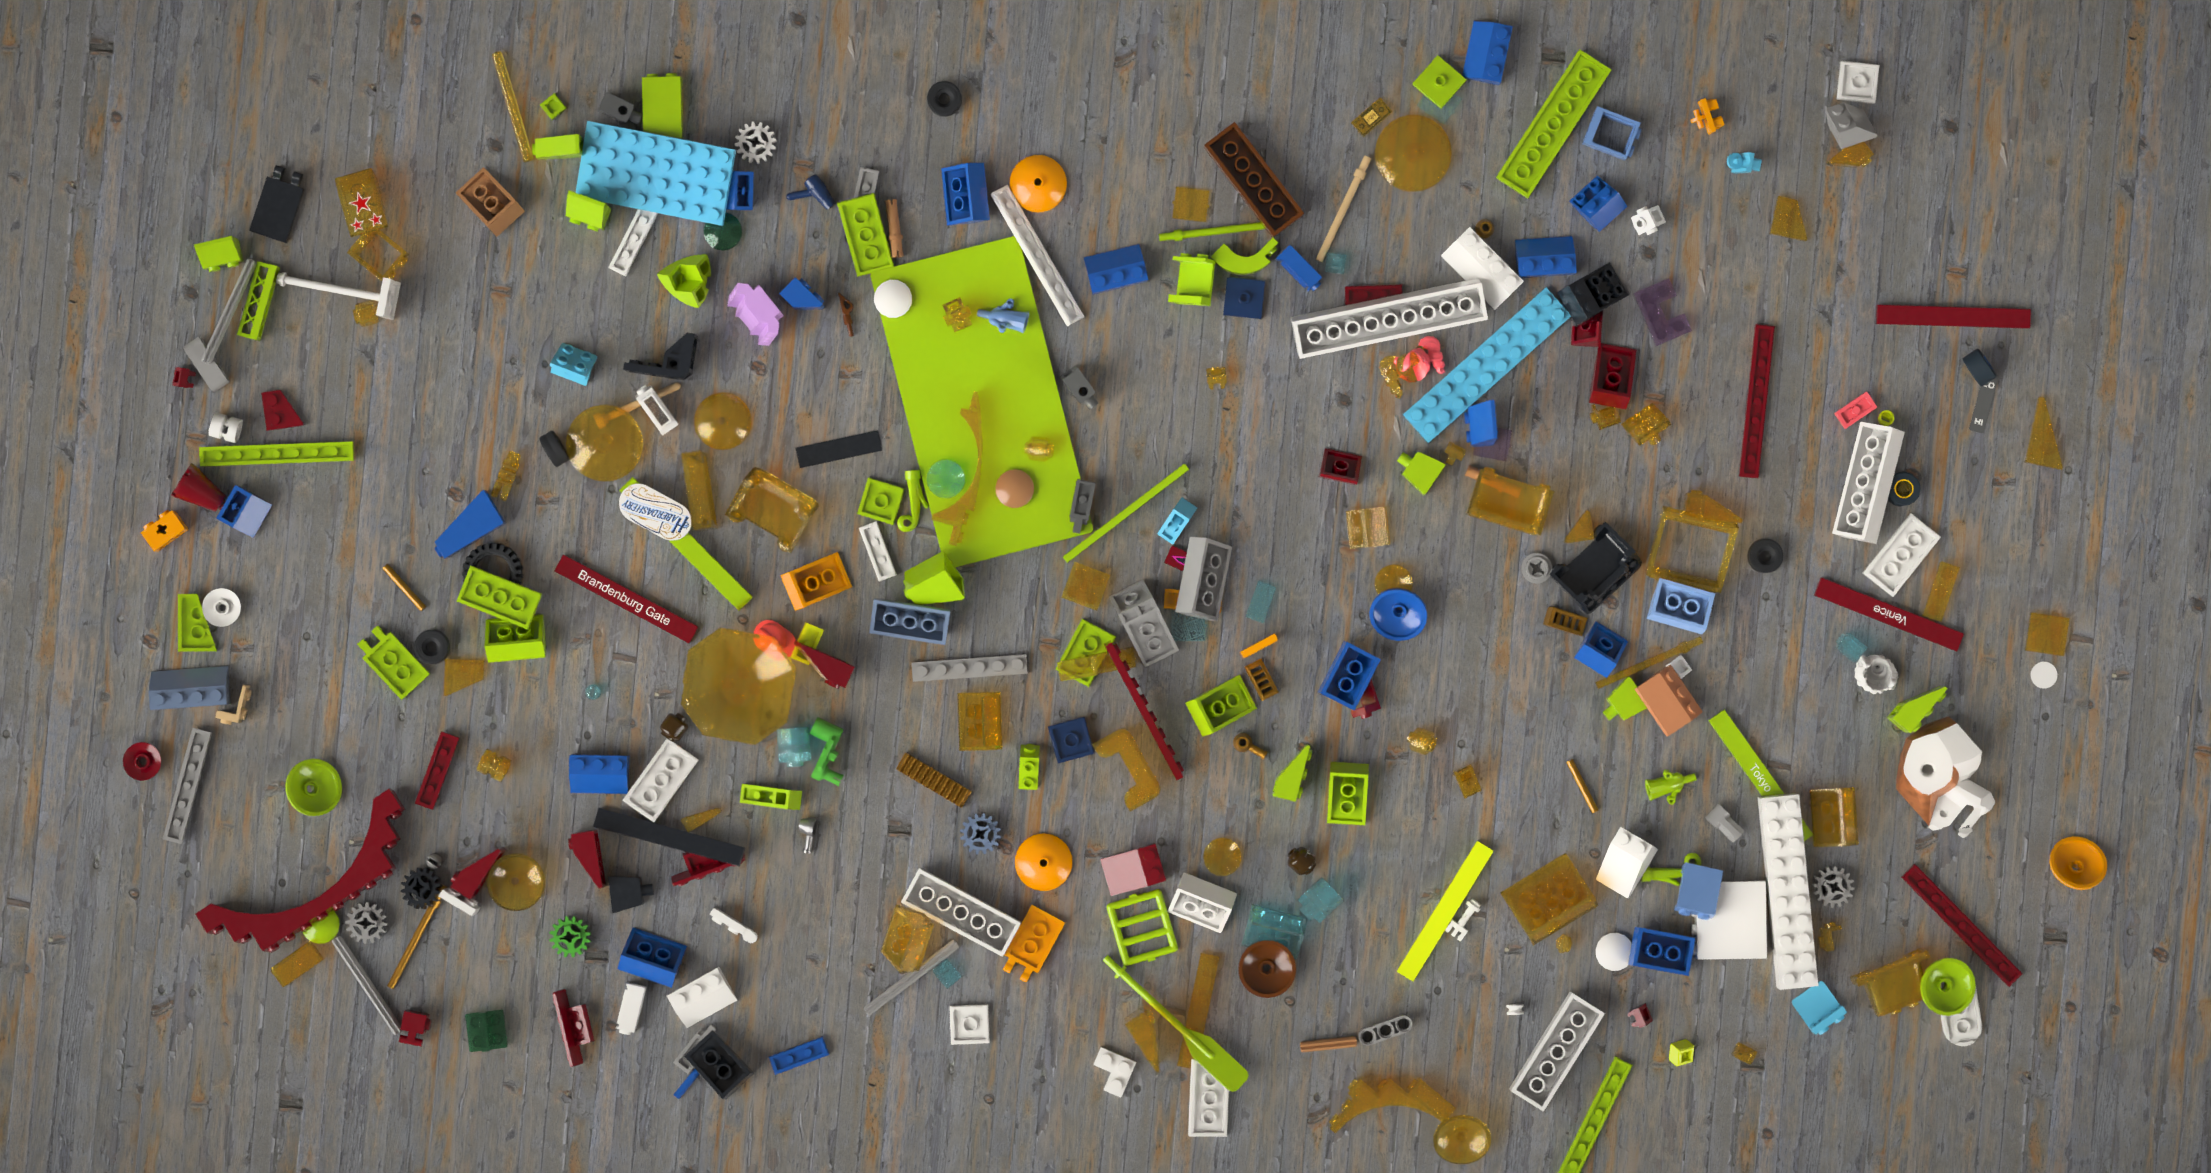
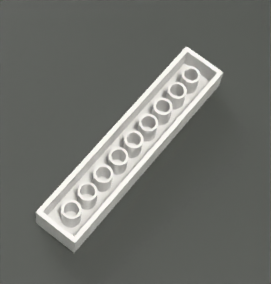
M1479 278L1291 317L1297 353L1300 359L1488 320L1482 283Z
M1790 793L1757 797L1776 987L1779 990L1818 986L1799 794Z

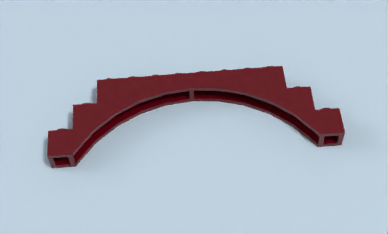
M387 789L373 799L370 826L361 850L351 867L339 881L319 897L300 907L279 913L267 914L235 912L215 904H209L195 913L196 917L208 934L217 935L224 930L223 927L225 926L236 943L244 944L250 941L253 935L262 951L270 953L276 951L284 941L286 943L296 938L295 934L298 932L307 931L315 921L318 920L320 922L324 920L332 910L337 911L341 909L349 899L351 901L355 900L361 895L360 892L363 890H370L377 885L376 882L383 878L385 880L393 875L396 867L385 849L390 850L397 846V842L401 840L390 819L395 820L402 815L401 812L405 810L404 806L392 789Z

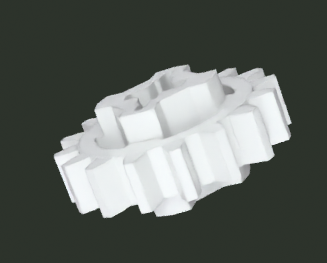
M752 122L751 127L744 124L746 129H739L741 135L735 136L739 140V142L735 143V146L740 147L737 153H743V160L748 157L749 163H752L753 159H755L757 164H759L761 158L766 162L767 155L773 156L770 151L776 150L772 143L777 142V140L771 138L774 132H768L770 128L768 125L762 128V122L758 126H756L755 122ZM755 130L754 134L746 136L747 133ZM762 133L767 135L768 142L763 141ZM758 138L761 144L754 147L750 141H755ZM743 143L749 146V153L745 151ZM765 150L762 154L757 155L758 151Z

